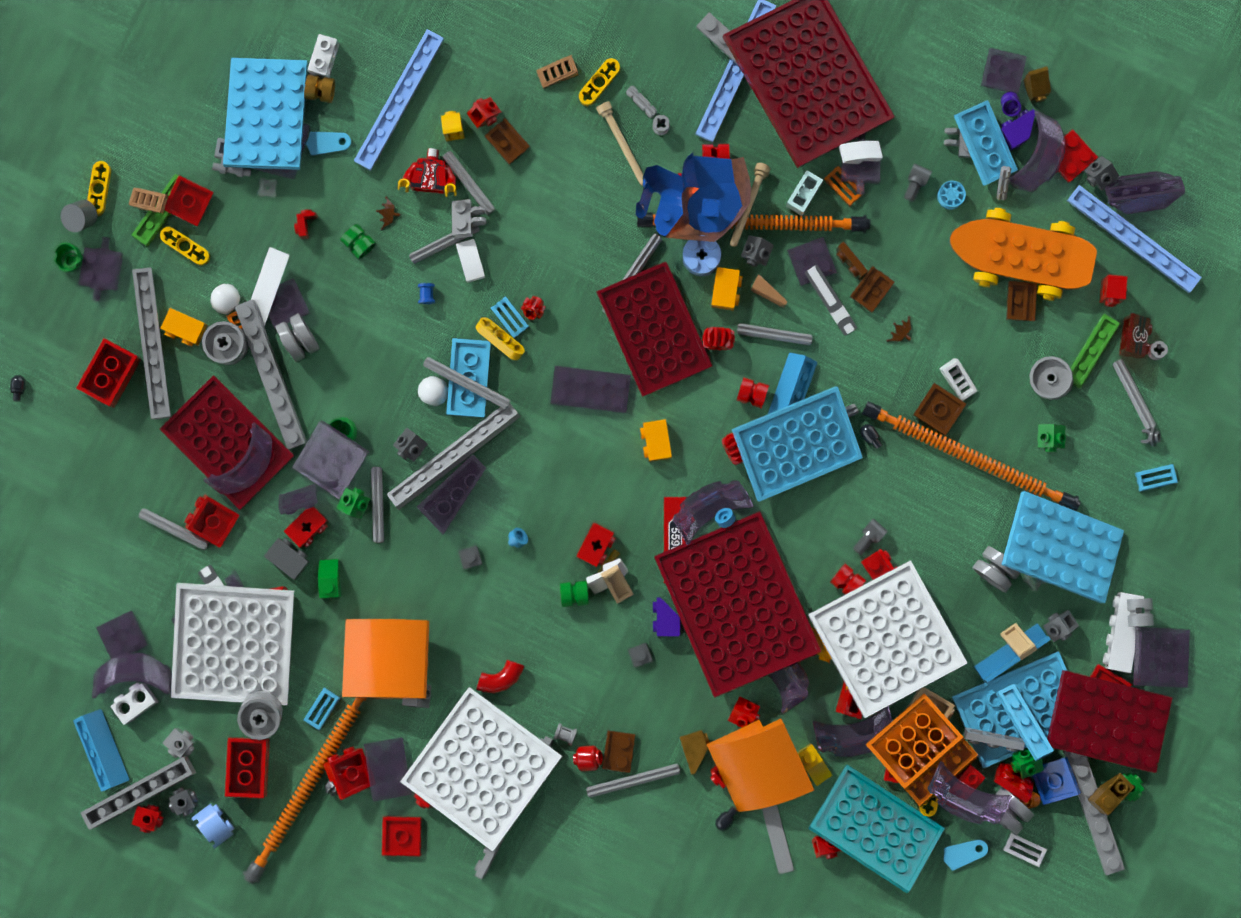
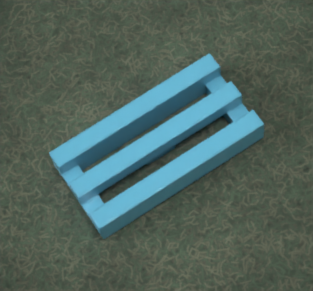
M506 296L491 307V310L513 338H516L529 328ZM504 303L507 304V306L515 314L518 320L522 323V328L519 327V325L515 322L512 316L505 309V307L503 306ZM500 307L517 329V332L514 333L496 309Z
M1174 464L1135 473L1139 492L1178 483ZM1167 469H1170L1171 473H1166L1145 479L1141 478V475L1150 474ZM1171 476L1173 479L1166 482L1143 486V483L1153 480H1158Z
M324 687L304 718V721L320 731L341 697ZM325 693L328 694V697L326 698L325 702L317 712L314 719L311 721V715L317 708ZM331 698H334L333 703L327 710L319 725L316 724L317 720L321 716L322 712L328 705Z

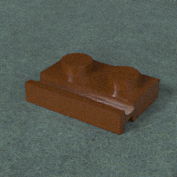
M506 118L484 135L487 141L509 165L530 148L529 144Z
M843 241L836 249V256L842 263H847L850 267L848 270L854 278H863L868 270Z
M872 266L852 292L850 298L872 313L895 282Z
M1008 282L1006 320L1035 321L1037 283Z
M607 731L602 769L630 773L635 734Z

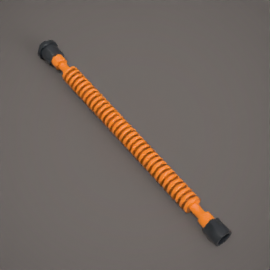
M647 212L643 219L637 217V227L653 228V226H656L654 223L656 214ZM750 215V218L746 221L745 229H748V226H750V230H753V226H755V230H758V226H760V230H763V226H765V230H768V226H770V230H773V226H775V230H778V226H780V230H783L784 226L785 230H788V227L789 230H792L793 227L794 230H797L799 227V231H802L804 227V231H807V227H809V231H812V227H814V231H817V227H819V231H822V227H824V231H827V227H829V231H832V227L866 234L867 230H870L871 220L867 219V215H863V217L851 216V218H843V220H832V216H829V220H827V216H824V220L822 216H819V220L817 216H814L813 220V216H809V219L808 216H805L803 219L801 215L799 219L798 215H795V219H793V215H790V219H788V215H785V219H783V215H780V219H778V215H775V219H773V215H770V219H768V215H765V219H763V215H760V218H758V215H755V218H753V215Z
M867 401L862 415L875 421L877 419L893 424L894 430L899 427L898 431L900 432L903 429V434L908 431L907 436H910L912 433L911 437L914 438L916 435V440H919L921 437L920 442L922 443L925 439L924 444L930 442L929 446L932 447L934 443L935 449L938 446L940 451L944 448L943 452L946 453L948 450V455L953 452L952 457H955L957 454L956 458L959 459L962 456L961 461H964L966 458L965 463L969 461L970 465L975 463L974 467L976 468L980 465V470L983 467L985 472L989 469V474L993 471V476L997 474V477L1000 478L1002 475L1001 479L1005 480L1006 478V482H1009L1011 479L1010 483L1014 484L1016 482L1015 486H1018L1020 483L1019 488L1022 489L1024 487V490H1028L1030 493L1033 491L1034 495L1038 492L1037 496L1039 497L1043 494L1052 498V501L1074 511L1078 510L1081 503L1078 500L1079 496H1073L1066 492L1062 493L1058 490L1053 491L1046 487L1047 483L1043 482L1042 484L1041 480L1037 483V479L1034 478L1032 481V476L1028 478V474L1024 475L1023 472L1019 474V470H1016L1014 473L1015 468L1013 467L1009 470L1010 466L1007 465L1005 468L1006 464L1004 463L1000 466V461L996 464L997 460L994 459L992 461L991 457L987 460V455L982 458L983 454L980 453L978 456V451H975L973 454L974 449H971L969 452L970 448L966 447L964 449L965 445L963 444L960 448L961 443L958 442L955 445L956 441L954 440L950 443L952 439L949 438L946 441V436L941 439L942 435L940 434L937 437V432L932 435L933 430H930L928 433L929 428H926L924 431V426H921L919 429L920 424L917 423L915 427L916 422L910 424L911 420L909 419L905 422V417L901 420V415L898 418L891 416L887 411L881 409V406Z

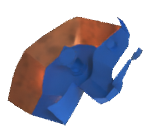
M693 151L687 156L683 164L681 176L659 165L646 167L643 175L644 189L640 202L636 203L635 214L638 218L643 219L646 216L652 194L657 192L661 195L654 223L660 235L666 236V238L715 242L738 221L750 204L751 185L744 157L724 159L694 156Z

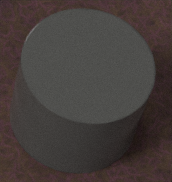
M82 199L68 204L62 209L61 221L67 230L79 232L96 223L97 211L90 201Z

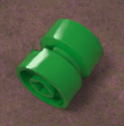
M358 223L349 228L340 239L347 248H352L351 252L359 260L365 257L376 245V242L369 235H365V230Z
M587 580L577 581L575 585H572L571 582L560 583L562 608L573 607L574 603L578 606L589 605Z

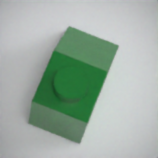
M339 559L319 560L318 588L319 598L321 599L341 597Z

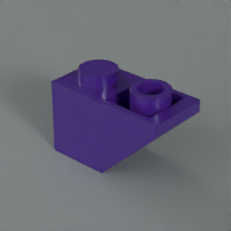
M1026 109L1017 115L1018 119L1013 122L1010 119L1001 125L1002 134L1010 151L1021 146L1030 138L1036 113L1034 109L1029 112Z
M657 597V602H653V613H657V621H653V632H657V636H680L679 615L661 597Z

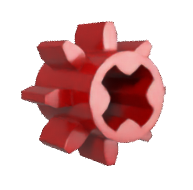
M533 296L531 299L526 297L521 310H523L524 316L528 319L534 320L536 317L541 319L546 306H543L544 303L539 297Z

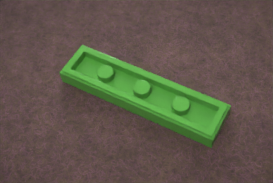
M177 174L172 177L162 191V194L169 196L178 177ZM148 211L131 236L148 247L171 214L166 211L163 214Z
M1106 314L1101 316L1070 367L1073 372V385L1079 389L1084 384L1120 325L1119 322Z

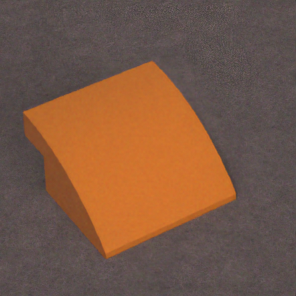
M346 619L342 697L426 699L429 620Z
M925 693L866 744L920 807L979 757L960 732Z
M782 719L776 720L764 727L760 720H757L706 744L738 812L778 805L814 791Z

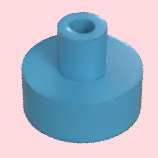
M723 508L715 515L716 522L722 528L731 526L736 519L735 514L730 508Z
M521 528L513 529L508 535V544L511 547L521 548L528 543V536Z

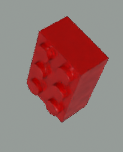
M103 338L76 389L109 407L115 408L142 358Z
M228 738L225 797H267L270 739Z

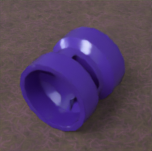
M1007 92L1002 96L1001 105L1003 113L1010 117L1019 114L1021 111L1019 96L1014 92Z

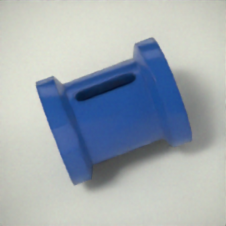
M418 284V288H420L418 304H435L433 299L435 284Z

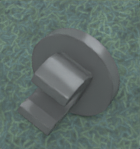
M1152 427L1151 430H1142V433H1148L1149 437L1147 440H1141V443L1150 444L1153 447L1160 443L1161 433L1156 427Z

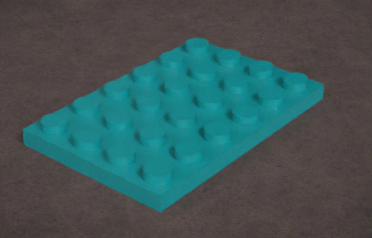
M846 765L808 829L905 893H908L945 828L849 765Z

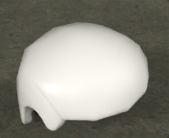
M221 284L211 294L210 302L212 308L218 313L229 314L235 309V306L239 305L240 295L233 285Z
M430 376L423 379L419 384L418 396L424 403L438 406L443 404L448 398V386L444 380Z

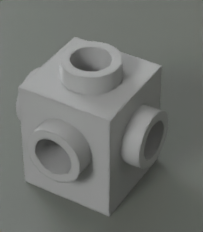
M175 728L163 744L169 748L168 753L173 757L182 758L184 756L188 757L194 751L193 745L196 742L193 740L194 736L187 730L182 731L179 728Z

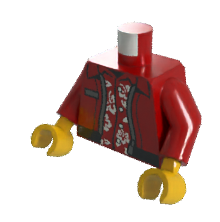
M429 148L427 159L418 158L417 162L412 163L403 178L398 181V190L401 187H406L405 192H409L410 185L412 191L445 194L446 197H448L449 192H454V196H457L456 177L451 167L446 165L445 161L438 160L439 150Z

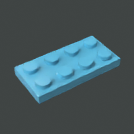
M988 100L953 115L983 186L999 179L1002 166H1009L1011 173L1018 170Z
M452 338L450 368L487 387L491 342ZM449 380L446 414L485 418L486 399Z

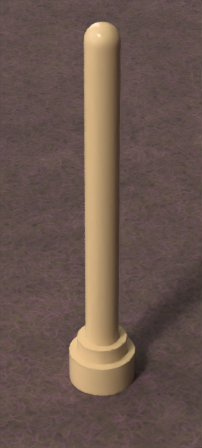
M609 101L605 102L596 109L599 115L606 118L637 180L643 186V173L612 115L613 107Z
M757 163L755 166V180L751 187L750 204L739 218L730 241L733 247L737 246L762 180L768 177L771 170L764 163Z

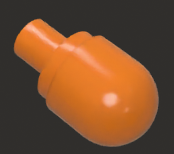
M1032 792L1028 803L1021 799L1019 801L1027 808H1034L1040 804L1041 799L1036 792Z

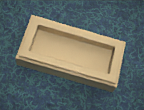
M618 565L601 573L617 604L634 595Z
M1016 623L1000 633L1003 640L1021 660L1037 650L1035 644Z

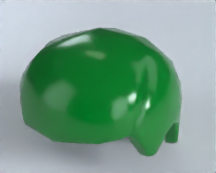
M65 242L60 243L54 249L56 253L54 262L59 270L71 273L77 271L81 266L83 255L79 247Z
M339 417L333 419L327 425L326 435L334 446H347L357 438V428L355 423L349 418Z

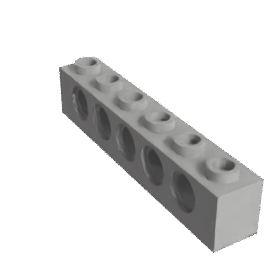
M186 756L84 810L81 812V815L88 829H94L192 776L196 771L190 759Z

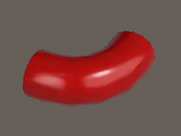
M506 660L505 666L499 673L487 674L482 672L476 690L493 694L508 690L517 683L525 665Z

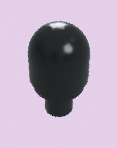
M15 375L10 381V390L13 393V401L20 402L21 394H24L26 389V380L21 375Z
M871 424L863 425L860 430L863 439L868 444L872 443L875 449L881 447L882 444L878 440L879 433Z
M732 806L728 812L724 811L715 821L716 828L720 831L728 830L734 823L735 819L733 817L738 810Z

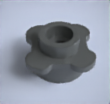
M328 781L325 786L326 793L330 794L331 797L338 795L334 783Z

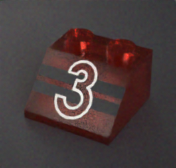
M1130 313L1124 317L1119 349L1120 356L1142 359L1145 357V354L1148 355L1150 343H1147L1148 336L1152 333V324H1150L1149 318L1135 313Z

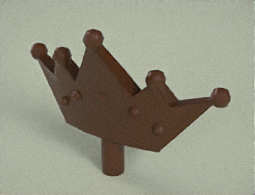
M387 196L385 197L387 203H382V206L385 208L376 210V212H379L384 217L380 219V221L384 222L381 230L393 222V216L400 217V213H394L395 206L387 199Z
M908 316L907 322L901 321L903 326L895 322L893 323L896 333L891 332L893 338L887 339V342H900L904 337L909 341L911 340V337L907 335L911 330L910 316Z

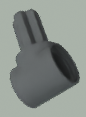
M914 163L908 176L910 184L904 199L910 202L915 201L920 187L926 185L931 175V170Z
M873 518L862 530L864 535L853 547L854 551L862 555L872 543L877 544L888 530Z

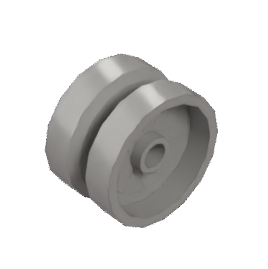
M299 313L290 317V323L294 330L286 322L275 326L282 344L295 362L305 358L302 345L311 354L320 349L313 334Z
M225 321L216 322L209 326L202 339L203 350L207 357L214 362L224 365H232L241 361L247 354L249 347L244 331L237 325Z
M1054 356L1038 360L1032 367L1029 375L1033 390L1039 396L1048 400H1058L1066 396L1072 389L1074 382L1073 372L1069 365L1061 358ZM1051 374L1055 376L1054 381L1048 380V377H1051Z
M988 546L982 553L983 558L987 562L977 560L972 569L991 585L1006 593L1012 585L1006 576L1017 579L1021 572L1001 565L1004 554Z
M258 691L251 693L245 698L238 712L237 722L240 730L251 739L262 740L272 736L277 731L282 719L283 709L281 702L269 692Z
M1001 787L996 793V798L1003 805L1001 806L996 801L990 800L984 808L1001 826L1017 836L1023 829V826L1016 817L1024 822H1029L1034 814L1009 791Z

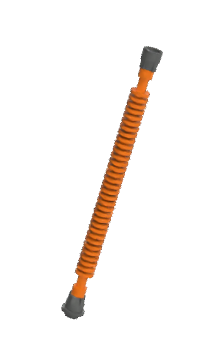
M356 698L352 706L349 704L346 706L349 708V710L346 708L344 710L347 714L342 713L341 716L344 719L339 718L341 723L338 721L336 723L339 727L334 726L336 731L332 730L331 733L333 735L329 734L328 737L330 739H326L328 744H323L326 748L322 747L320 749L323 753L319 751L318 755L320 757H315L318 761L314 760L312 762L313 764H311L310 768L313 770L308 769L310 774H305L307 778L303 777L302 780L304 782L301 781V786L297 787L299 791L295 790L294 793L296 795H292L293 799L289 800L290 803H287V807L284 808L285 812H282V816L276 821L278 825L273 826L275 829H272L271 833H269L268 836L270 838L267 837V842L263 843L265 849L261 855L257 856L255 861L251 862L247 871L243 872L244 880L254 885L255 882L259 883L261 881L260 877L266 869L264 867L268 862L267 858L272 851L276 852L277 848H279L280 845L278 843H282L281 839L285 838L283 834L286 835L288 833L286 830L289 831V826H292V822L296 820L294 817L297 818V813H300V809L303 808L301 804L305 805L306 803L303 799L308 800L309 797L306 795H311L309 791L313 792L314 789L312 787H316L314 782L318 783L319 780L317 778L320 779L322 777L320 774L323 775V770H325L323 763L327 762V757L334 755L332 752H337L335 748L339 749L340 747L337 743L342 744L340 739L344 740L345 737L343 735L347 736L348 733L346 731L349 732V727L353 726L350 722L354 723L356 721L353 717L358 718L356 713H361L358 709L363 700L366 701L367 698Z

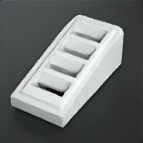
M954 358L939 368L960 400L964 401L977 392L976 387L959 359ZM953 367L957 368L950 373L948 372ZM958 373L961 374L959 377L953 380V376H955ZM963 379L965 380V382L962 383L960 386H957V385H956L957 383H959V382L962 381ZM966 386L970 387L968 390L961 393V390L964 389Z

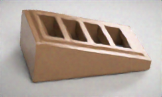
M572 55L536 70L543 88L578 75ZM567 63L569 64L571 70L569 72H567V69L565 67V64ZM560 66L563 70V75H560V72L558 70V67ZM554 69L556 78H553L550 70ZM544 72H547L550 81H546Z
M133 188L129 205L139 210L163 214L168 195Z
M760 275L757 276L751 291L785 308L787 304L786 299Z

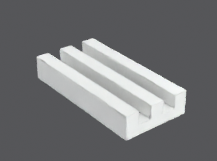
M1010 833L1007 844L1003 849L1037 867H1040L1047 849L1013 833ZM1015 838L1042 852L1039 855L1012 841ZM1010 846H1014L1037 857V862L1009 849Z

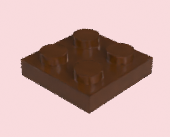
M934 383L913 416L946 436L966 406V403Z

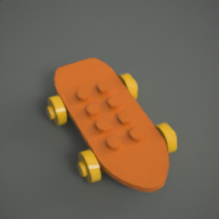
M994 208V210H987L986 219L968 222L956 228L950 236V245L954 252L971 267L983 271L975 272L973 281L979 283V286L990 288L991 285H998L999 277L997 275L1043 284L1038 286L1037 294L1043 296L1045 300L1054 301V299L1062 298V289L1081 288L1090 284L1097 249L1083 238L1074 236L1075 227L1070 226V223L1065 221L1051 223L1049 231L1011 223L1012 215L1010 213H1007L1002 208Z

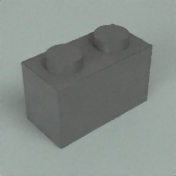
M278 538L264 557L293 580H297L310 564V561L307 560L309 556L301 550L297 552L293 549L292 546L294 544L288 539L284 538L282 540Z

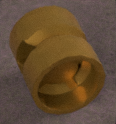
M308 74L305 82L304 98L309 100L319 98L321 102L332 103L335 93V79L328 77L320 79L319 76Z

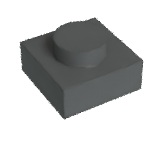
M477 545L458 551L463 569L482 564Z
M646 643L628 649L634 667L652 661Z

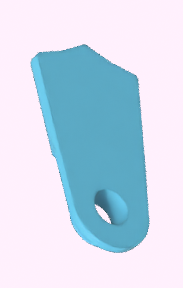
M310 132L306 145L313 156L346 150L351 145V139L346 133ZM341 139L346 140V143L344 145H340L339 142Z
M974 840L944 847L943 861L953 871L984 857L988 852V846L983 840ZM977 845H981L983 847L981 852H977L975 850V847Z

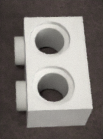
M321 34L318 35L307 69L310 75H316L320 78L330 77L340 45L337 39Z
M146 683L134 684L129 688L130 692L125 696L121 694L113 700L114 704L110 707L123 725L129 724L159 702ZM140 691L144 692L146 696L143 702L137 699V694ZM124 703L130 706L127 714L121 709Z

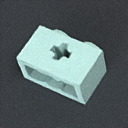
M806 170L788 200L786 207L803 216L821 186L823 179Z

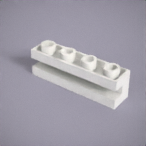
M1120 592L1113 599L1115 611L1109 621V626H1112L1111 634L1107 635L1106 645L1109 646L1107 653H1104L1103 664H1105L1106 669L1131 673L1139 626L1128 627V615H1130V612L1127 610V599H1144V596ZM1136 608V614H1141L1142 608Z

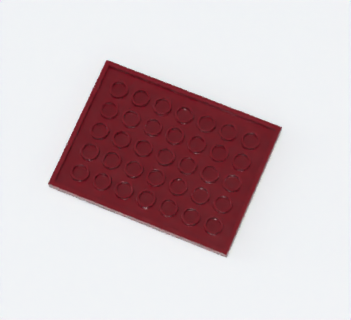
M791 0L722 36L797 168L838 148L841 144H846L881 126L895 117L828 0Z
M760 512L738 520L729 527L719 528L654 556L714 698L822 653Z

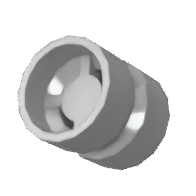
M1127 599V610L1130 612V615H1128V627L1154 626V616L1150 613L1153 610V599ZM1136 608H1144L1145 613L1136 614Z

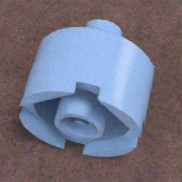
M688 240L683 249V264L695 276L710 275L717 269L720 263L721 250L716 241ZM703 252L707 256H704V260H700V257L696 255Z
M210 803L193 816L192 820H198L199 823L196 826L209 843L212 840L214 841L213 848L215 849L234 835L232 831L235 828L229 820L224 821L221 817L223 812L217 804L213 806Z

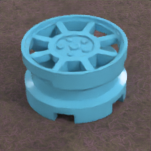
M947 181L939 189L937 199L942 207L953 210L963 203L966 191L961 183Z

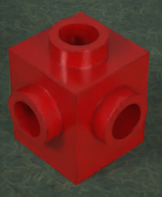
M491 97L484 100L480 98L473 103V107L467 112V115L474 125L480 128L484 125L491 126L497 121L496 117L501 111Z
M739 696L727 721L741 728L759 720L760 715L757 713L760 706Z
M152 804L147 806L138 805L132 825L140 827L139 830L145 833L154 832L161 828L163 824V811L158 810L159 807Z
M815 836L812 839L816 859L826 857L827 860L838 857L837 854L841 852L840 849L820 836Z

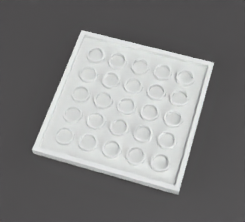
M911 560L808 615L864 719L967 664Z
M177 583L171 698L243 702L251 693L263 691L276 696L281 705H287L294 591Z
M469 687L400 782L491 851H495L563 756Z

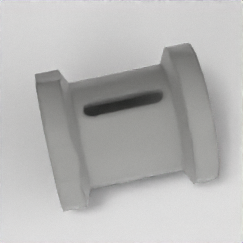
M658 115L653 120V131L657 135H665L670 128L669 119L665 115ZM658 122L661 123V124L664 122V123H665V125H664L665 128H663V127H659V128H658Z
M1162 341L1151 344L1147 349V354L1152 360H1159L1168 353V347ZM1157 347L1158 350H1161V353L1154 352V349Z
M559 723L553 739L563 740L572 746L577 729L572 730Z

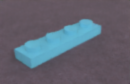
M1015 684L998 691L997 697L1034 760L1037 761L1053 753V748Z

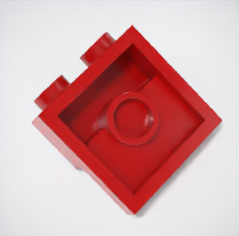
M205 494L196 500L194 506L197 508L193 514L189 513L184 521L186 523L185 527L220 548L240 515Z
M354 746L343 750V755L338 756V754L327 757L328 762L323 763L329 781L334 783L340 800L376 784L362 748L355 749Z

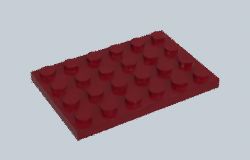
M666 261L596 291L642 397L712 367Z
M214 375L160 428L161 432L239 510H242L295 457Z
M1062 670L1047 740L1051 747L1156 773L1173 697Z

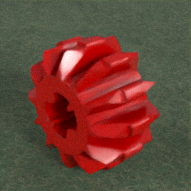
M724 327L706 328L702 339L703 346L712 350H730L735 342L734 331Z
M733 433L726 435V437L722 438L721 443L727 456L734 465L742 464L743 460Z

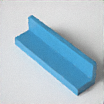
M789 353L768 414L805 399L817 361L804 355Z
M1038 623L1024 632L1037 649L1051 640L1049 636H1046ZM1006 644L973 667L983 682L988 683L1021 659Z
M99 709L73 720L101 792L129 781L102 710Z

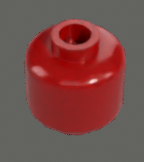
M594 745L580 746L576 754H573V763L577 765L580 771H595L603 762L601 750H598Z

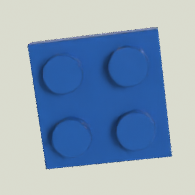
M1067 756L1043 763L1044 771L1032 775L1043 805L1081 793Z

